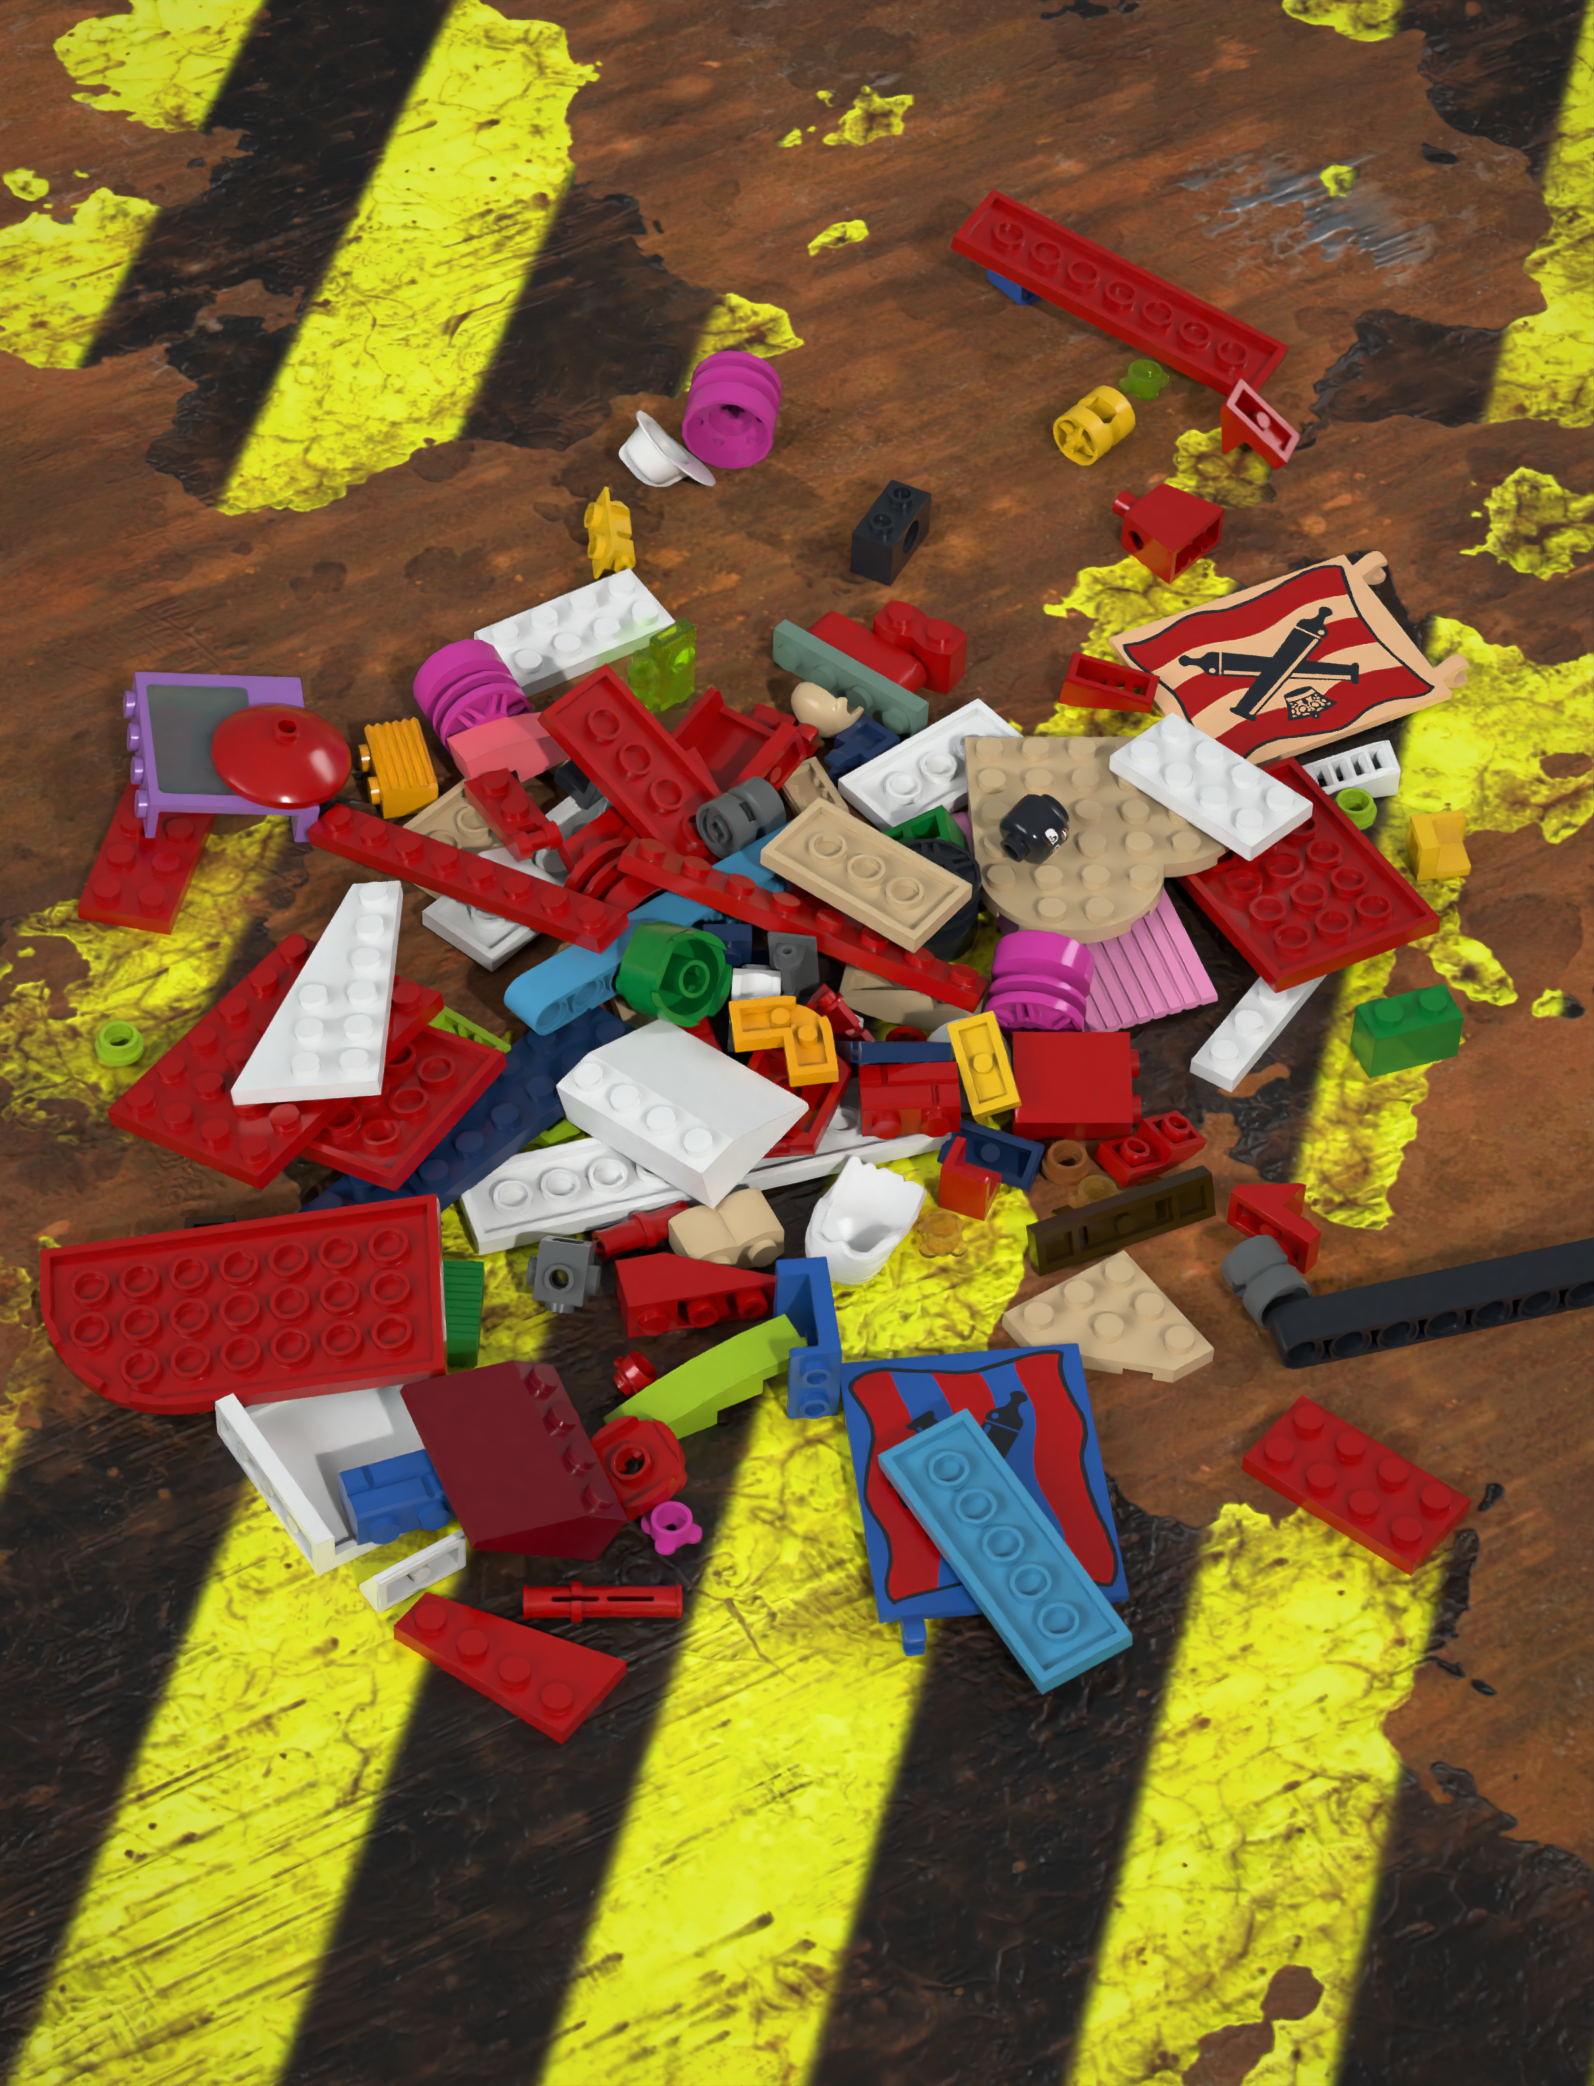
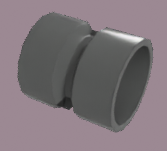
M754 776L732 787L728 793L718 795L702 804L696 812V823L698 831L710 851L719 858L725 859L785 825L786 812L784 804L773 786L763 778Z
M1267 1234L1257 1235L1240 1243L1226 1256L1221 1266V1274L1238 1298L1243 1299V1305L1257 1325L1267 1330L1265 1324L1266 1317L1274 1308L1288 1302L1311 1298L1313 1293L1298 1269L1287 1264L1288 1256L1275 1238Z

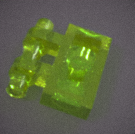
M684 617L650 637L649 652L646 650L635 651L632 654V662L628 665L627 680L632 686V692L651 714L654 708L661 713L674 704L683 702L694 692L696 626Z

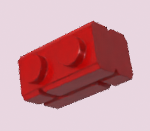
M957 1061L858 1066V1096L862 1137L875 1136L879 1139L889 1140L899 1135L925 1134L929 1137H942L948 1133L960 1132L961 1100Z

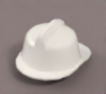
M641 410L636 413L639 426L620 448L619 457L639 480L651 486L667 487L690 476L707 486L712 487L716 484L714 476L701 461L670 438L648 414Z

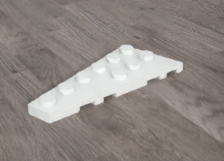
M400 881L352 884L232 1087L231 1095L234 1105L381 1095L403 902V891Z

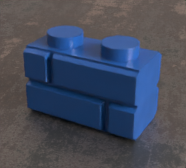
M426 1449L338 1473L341 1505L348 1522H350V1527L358 1546L370 1542L379 1545L387 1544L397 1539L402 1533L420 1528L437 1530L448 1524L450 1520L457 1518Z

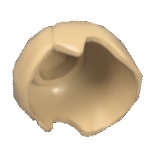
M807 681L798 684L791 694V706L800 723H808L819 729L817 736L820 738H835V736L859 720L864 712V708L861 706L854 708L848 705L847 698H835L825 689Z

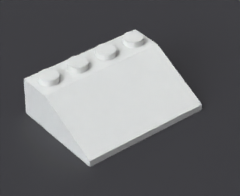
M660 1019L589 1052L556 1085L568 1122L711 1209L718 1205L809 1110L808 1103L673 1023Z

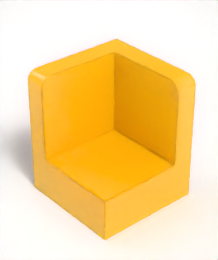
M1463 810L1410 816L1405 848L1417 881L1470 874L1471 864L1463 844L1467 820Z

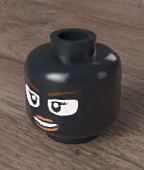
M1027 794L999 821V831L1003 838L1000 844L1003 851L1016 862L1025 860L1032 864H1041L1046 861L1069 837V827L1067 824L1069 822V815L1059 801L1048 794L1041 796Z

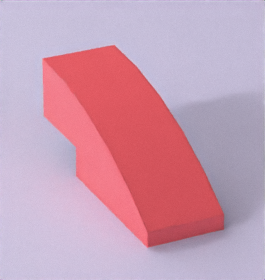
M542 712L501 718L472 727L447 738L455 765L467 781L483 776L488 772L507 768L522 783L570 759V757L537 721Z

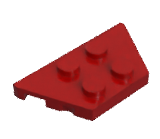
M784 1047L754 1051L746 1067L804 1100L809 1106V1110L763 1158L815 1155L852 1079L851 1067L837 1054L838 1082L790 1087Z

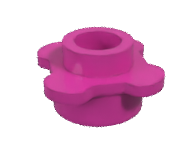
M668 1501L661 1503L654 1508L652 1514L645 1515L641 1520L642 1531L651 1535L655 1541V1550L662 1555H671L677 1548L686 1543L696 1544L702 1537L701 1527L692 1523L693 1517L690 1509L680 1502ZM668 1528H674V1529H676V1530H675V1531H669V1530H667V1529H668Z

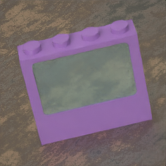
M135 672L132 690L124 691L123 716L124 718H131V723L128 724L127 750L135 751V756L131 760V783L139 785V790H136L135 817L143 818L145 838H155L159 812L289 815L291 816L294 842H310L307 830L318 820L319 805L306 809L285 810L253 803L236 794L224 784L216 773L211 760V744L214 733L219 724L233 712L261 703H286L305 708L300 678Z

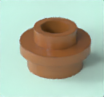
M1057 1141L1051 1145L1042 1158L1043 1174L1054 1184L1075 1186L1084 1182L1090 1174V1157L1085 1148L1076 1141Z

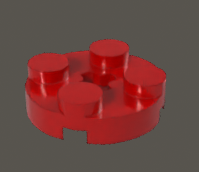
M636 1416L622 1417L602 1427L590 1440L608 1480L617 1494V1498L628 1519L627 1521H632L639 1516L648 1514L659 1504L668 1502L687 1482V1474L684 1470L685 1454L683 1448L672 1430L665 1423L653 1419L654 1422L648 1420L639 1421ZM634 1458L637 1462L645 1460L644 1465L637 1473L623 1475L628 1470L625 1463L629 1459Z

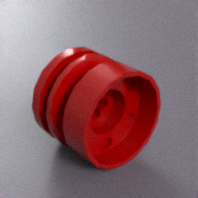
M622 838L606 841L592 849L577 863L564 885V888L627 911V914L669 891L617 870L621 854L631 842Z

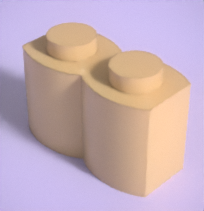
M759 1188L743 1189L727 1195L714 1209L707 1205L692 1207L675 1215L668 1221L669 1244L674 1253L679 1256L747 1269L767 1266L784 1253V1229Z

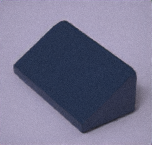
M960 1118V1132L951 1133L952 1138L942 1145L937 1163H944L956 1137L960 1136L967 1139L966 1163L1001 1173V1184L1030 1192L1042 1168V1158L1047 1151L1045 1145Z

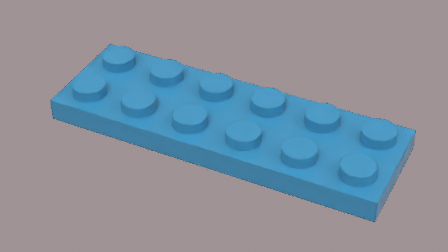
M967 1408L878 1455L879 1467L1042 1695L1133 1645L1132 1633Z

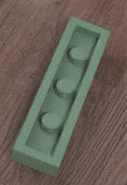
M786 619L774 628L772 661L779 664L784 670L796 674L809 683L818 685L835 698H847V704L854 708L863 707L864 715H867L894 734L900 735L905 739H909L927 728L929 702Z

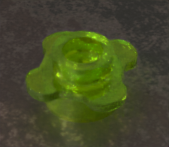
M1147 359L1132 362L1128 367L1127 377L1119 380L1120 390L1131 392L1135 397L1145 401L1157 399L1158 391L1161 387H1166L1169 384V376L1162 372L1161 366Z

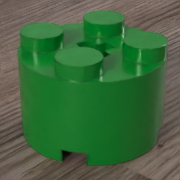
M657 921L651 924L642 923L635 928L632 940L624 952L620 972L615 982L616 989L621 996L625 997L634 1010L643 1015L683 1027H693L699 1025L697 1022L707 1015L713 1017L724 1005L732 984V965L726 964L723 950L727 951L724 943L712 933L670 921Z

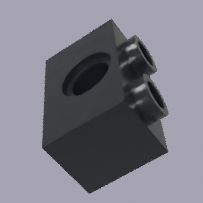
M891 479L852 533L850 572L890 587L929 533L932 494Z

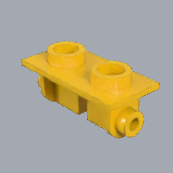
M604 487L596 502H591L588 505L584 516V526L588 528L589 532L587 555L589 559H592L594 579L600 577L604 568L618 573L628 568L632 570L636 564L633 541L629 540L632 536L630 510L621 501H610L609 487Z

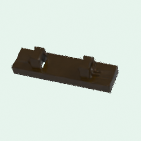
M1201 1165L1163 1179L1158 1175H1153L1139 1180L1141 1186L1076 1209L1066 1205L1052 1210L1051 1215L1053 1217L1026 1226L1031 1268L1041 1277L1216 1216L1212 1173L1205 1166ZM1083 1227L1084 1239L1080 1236L1078 1228Z

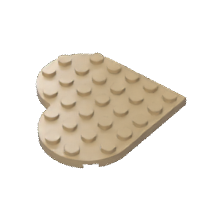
M971 737L964 739V761L972 853L980 866L982 878L980 897L986 907L996 917L1002 914L1018 924V931L1038 930L1054 932L1072 938L1080 944L1101 942L1121 936L1131 931L1132 923L1145 914L1150 916L1162 896L1164 878L1186 876L1207 870L1217 865L1218 857L1228 852L1230 848L1109 769L1110 755L1136 737ZM1027 794L1039 796L1048 794L1059 801L1069 815V822L1067 823L1069 827L1068 839L1041 864H1032L1025 860L1016 862L1003 851L1000 844L1003 838L999 831V821Z

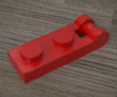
M507 768L488 772L483 776L464 782L466 798L517 862L532 858L533 852L544 848L548 852L558 849L563 843V837L557 823L547 819Z

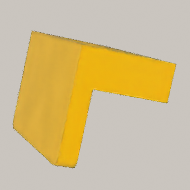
M994 1011L947 1024L971 1112L976 1122L980 1125L989 1126L987 1116L1022 1106Z

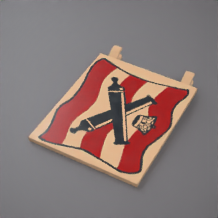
M1379 551L1368 553L1354 565L1350 563L1345 555H1341L1109 638L1110 647L1124 666L1160 676L1153 705L1162 718L1173 712L1258 768L1299 755L1452 698V691L1449 688L1464 686L1467 682V676L1462 670L1469 668V663L1460 654L1448 657L1436 668H1433L1371 590L1368 584H1380L1386 579V573L1381 567L1386 566L1388 561Z

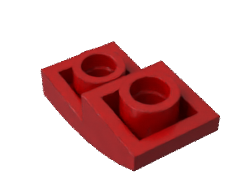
M1175 1110L1142 1119L1136 1134L1100 1143L1094 1158L1125 1189L1138 1185L1141 1179L1153 1175L1159 1176L1178 1166L1202 1150L1207 1140L1191 1125V1122Z

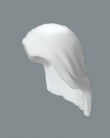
M850 1156L835 1183L819 1199L813 1210L805 1237L806 1258L826 1256L830 1281L832 1283L853 1286L871 1280L881 1271L895 1247L910 1231L922 1208L927 1191L923 1186L911 1180L906 1181L904 1176L891 1172L885 1167L878 1170L874 1164L869 1162L863 1165L861 1158Z

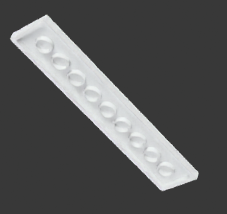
M858 1077L852 1078L815 1155L763 1158L727 1195L748 1188H759L762 1191L840 1173L850 1156L861 1158L863 1165L869 1162L875 1165L940 1150L942 1145L952 1138V1134L948 1133L942 1137H929L925 1134L899 1135L889 1140L879 1139L875 1136L862 1137ZM595 1137L513 1155L472 1189L464 1192L458 1199L479 1256L540 1242V1239L547 1235L562 1237L628 1221L630 1215L635 1212L644 1211L645 1213H650L675 1204L680 1200H684L689 1207L703 1204Z

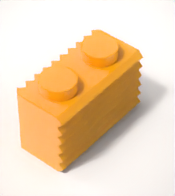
M415 717L411 720L404 718L401 722L395 720L389 723L386 721L383 725L376 723L374 726L368 724L364 727V744L357 745L359 766L361 772L369 771L371 777H367L366 780L371 805L379 804L383 819L418 814L438 799V783L419 720Z

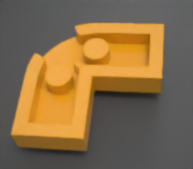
M773 996L729 1002V1015L735 1053L784 1047L790 1087L839 1081L833 1033L826 1015L821 1017L815 1011L796 1004V997Z

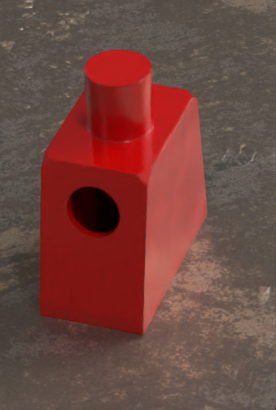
M1168 484L1157 485L1142 499L1127 490H1123L1113 503L1112 512L1123 518L1121 535L1123 548L1169 585L1221 541L1225 509Z

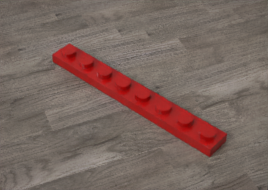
M339 803L332 806L307 830L311 845L600 955L630 926L627 911Z
M634 837L622 852L617 866L619 871L767 931L816 936L817 951L973 1014L983 999L990 981L979 976V973L970 966L949 964L934 958V955L929 950L922 947L915 953H912L871 928L862 929L845 922V919L836 912L830 910L818 911L800 904V900L789 893H773L758 887L747 876L740 874L729 875L711 868V864L706 860L695 856L684 857L669 851L663 843L655 839H639Z

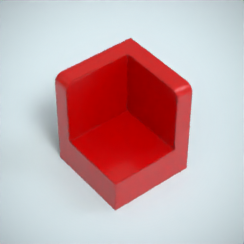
M957 1136L940 1170L938 1207L984 1221L1001 1187L1002 1174L966 1163L967 1139Z

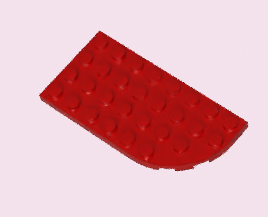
M437 1194L40 1250L41 1311L46 1330L55 1350L68 1370L84 1386L103 1399L125 1408L152 1414H193L215 1411V1401L232 1393L244 1407L409 1384L448 1375L441 1210Z

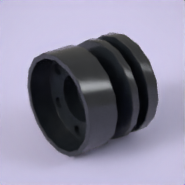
M932 838L916 839L902 844L972 884L971 899L921 946L929 950L934 955V958L949 963L957 960L972 948L977 935L978 904L982 881L980 866L969 851L953 842Z

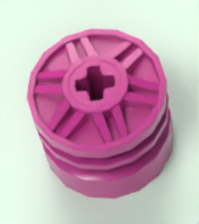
M729 350L714 353L699 362L692 375L689 401L686 404L682 424V437L688 449L701 461L718 468L739 469L753 466L764 459L773 444L776 418L781 401L782 383L776 370L764 359L748 352Z
M462 640L445 646L431 655L420 667L413 682V697L452 758L447 738L472 727L501 718L532 713V705L495 647L483 640Z
M1038 930L1017 931L1002 937L995 947L991 969V982L993 984L987 991V1004L985 1005L984 1013L994 1011L1001 1034L1005 1037L1008 1044L1011 1042L1013 1032H1083L1084 1018L1087 1012V1001L1085 998L1090 994L1094 971V956L1087 947L1076 940L1054 932Z

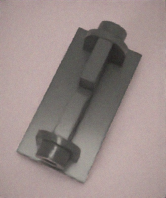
M769 931L771 970L781 971L780 996L796 997V1004L804 1006L820 987L816 936Z

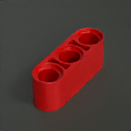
M829 611L806 630L914 694L926 684L927 674L918 659L838 612Z

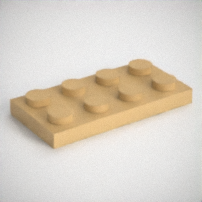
M821 797L812 802L773 838L760 853V864L912 953H915L972 897V884Z

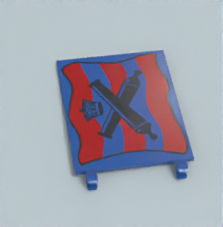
M1078 1343L841 1363L840 1393L879 1623L900 1622L904 1655L917 1656L925 1653L924 1642L927 1634L923 1619L979 1615L984 1613L879 1467L878 1455L965 1408L972 1414L1112 1606V1602L1128 1601L1129 1593Z

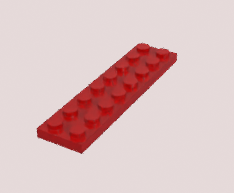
M995 189L990 191L954 235L950 248L1225 396L1228 395L1232 385L1239 378L1259 394L1283 362L1289 346Z

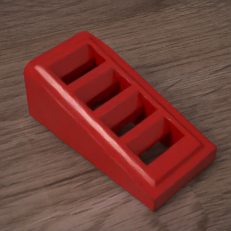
M1073 651L1058 703L1074 707L1150 713L1160 676ZM1115 687H1124V689L1121 690ZM1133 688L1142 689L1141 695L1132 693Z

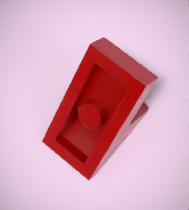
M1241 378L1234 382L1220 408L1222 453L1225 455L1246 441L1259 456L1277 470L1288 462L1301 435Z
M1305 1184L1237 1185L1231 1190L1227 1215L1228 1224L1249 1238L1266 1234L1274 1237L1288 1256L1287 1263L1295 1266L1304 1275L1317 1263L1321 1231L1316 1229L1310 1221L1300 1217L1306 1191Z

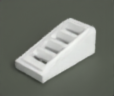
M1389 740L1367 744L1302 766L1318 785L1317 779H1325L1327 786L1322 787V789L1332 800L1346 788L1363 789L1372 798L1397 795L1400 766ZM1343 776L1344 780L1339 782L1337 777Z

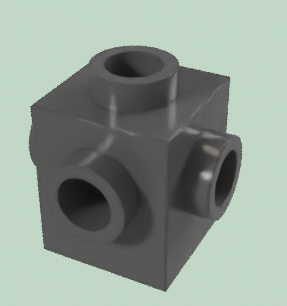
M549 1235L540 1239L538 1257L530 1256L526 1275V1286L534 1287L532 1300L545 1301L544 1309L548 1311L574 1313L575 1306H584L589 1300V1295L597 1296L601 1278V1266L593 1265L596 1242ZM559 1269L564 1270L568 1274L569 1282L561 1280L558 1274Z

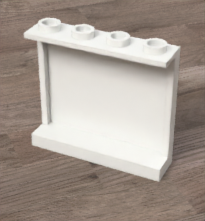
M405 1384L251 1405L243 1408L233 1393L215 1401L217 1433L317 1576L382 1546L373 1542L357 1545L350 1522H348L341 1505L338 1473L425 1449L399 1392Z

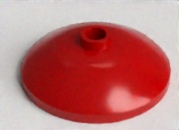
M261 703L239 709L227 716L219 724L211 744L212 764L224 784L236 794L253 803L275 809H306L329 801L345 786L351 769L350 749L338 729L315 712L292 704Z

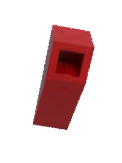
M665 1252L615 1261V1295L628 1338L657 1336L664 1332L692 1327L703 1328L715 1323L739 1319H755L762 1315L773 1314L775 1276Z

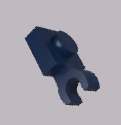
M864 715L853 725L835 736L834 750L824 758V762L832 767L826 774L837 789L838 779L854 771L857 766L860 767L897 746L900 742V737L867 715Z

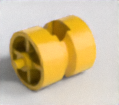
M1098 386L1055 421L1053 426L1054 438L1058 447L1067 458L1079 465L1088 466L1109 451L1111 446L1116 445L1132 432L1135 427V414L1128 400L1119 391L1109 386Z

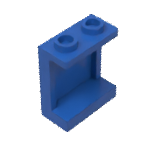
M827 1257L776 1260L773 1319L785 1314L800 1337L806 1338L807 1347L792 1348L789 1351L788 1418L819 1419L824 1416H836L839 1410L842 1349Z

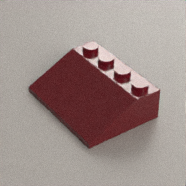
M510 1360L405 1384L399 1391L471 1549L596 1561L628 1519L617 1498V1494L608 1480L598 1455L579 1420L578 1413L575 1411L560 1376L553 1365Z

